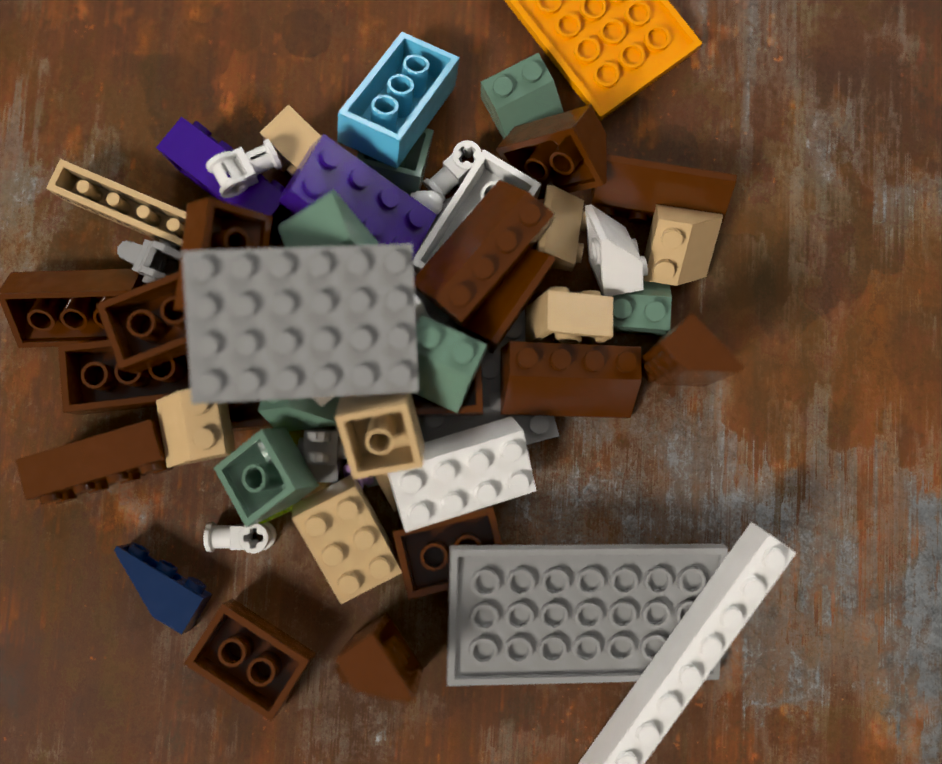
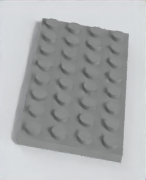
M724 544L450 545L447 686L637 682L726 558L728 547ZM721 658L705 680H719Z

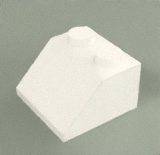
M586 205L588 258L603 296H615L644 290L643 276L648 275V266L645 256L639 255L637 240L635 238L631 239L625 226L593 205Z

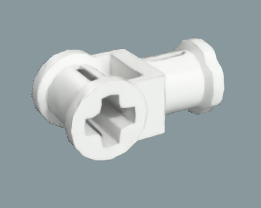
M269 139L264 140L263 145L245 153L242 147L231 152L219 153L206 163L207 170L215 175L221 187L219 192L223 198L235 197L247 190L248 187L258 183L257 175L274 167L277 170L282 168L277 152Z
M469 140L458 143L453 149V153L443 162V167L431 179L426 178L423 181L428 191L437 192L444 202L446 200L445 196L456 185H461L481 154L478 144ZM465 156L469 159L473 156V162L464 161L462 163V157Z
M263 520L251 527H246L245 524L216 525L215 522H207L203 541L206 552H214L217 548H230V550H244L247 553L254 554L272 547L276 541L277 533L271 523ZM257 532V534L263 535V541L259 542L258 539H253V533Z

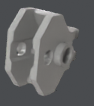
M145 239L143 245L126 240L117 246L118 257L132 264V270L144 276L142 282L145 284L179 271L181 252L178 251L179 247L163 239H160L159 242Z
M331 426L304 430V437H299L297 448L316 481L330 483L340 481L343 459L347 457L338 427Z

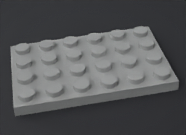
M412 244L182 251L192 404L419 392Z

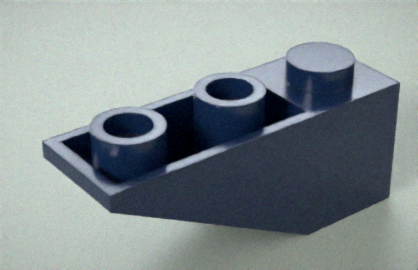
M132 542L131 544L116 546L114 552L152 617L181 635L192 630L213 595L205 590L206 585L194 577L186 579L177 573L178 568L172 563L162 559L158 562L148 556L150 551L140 544Z

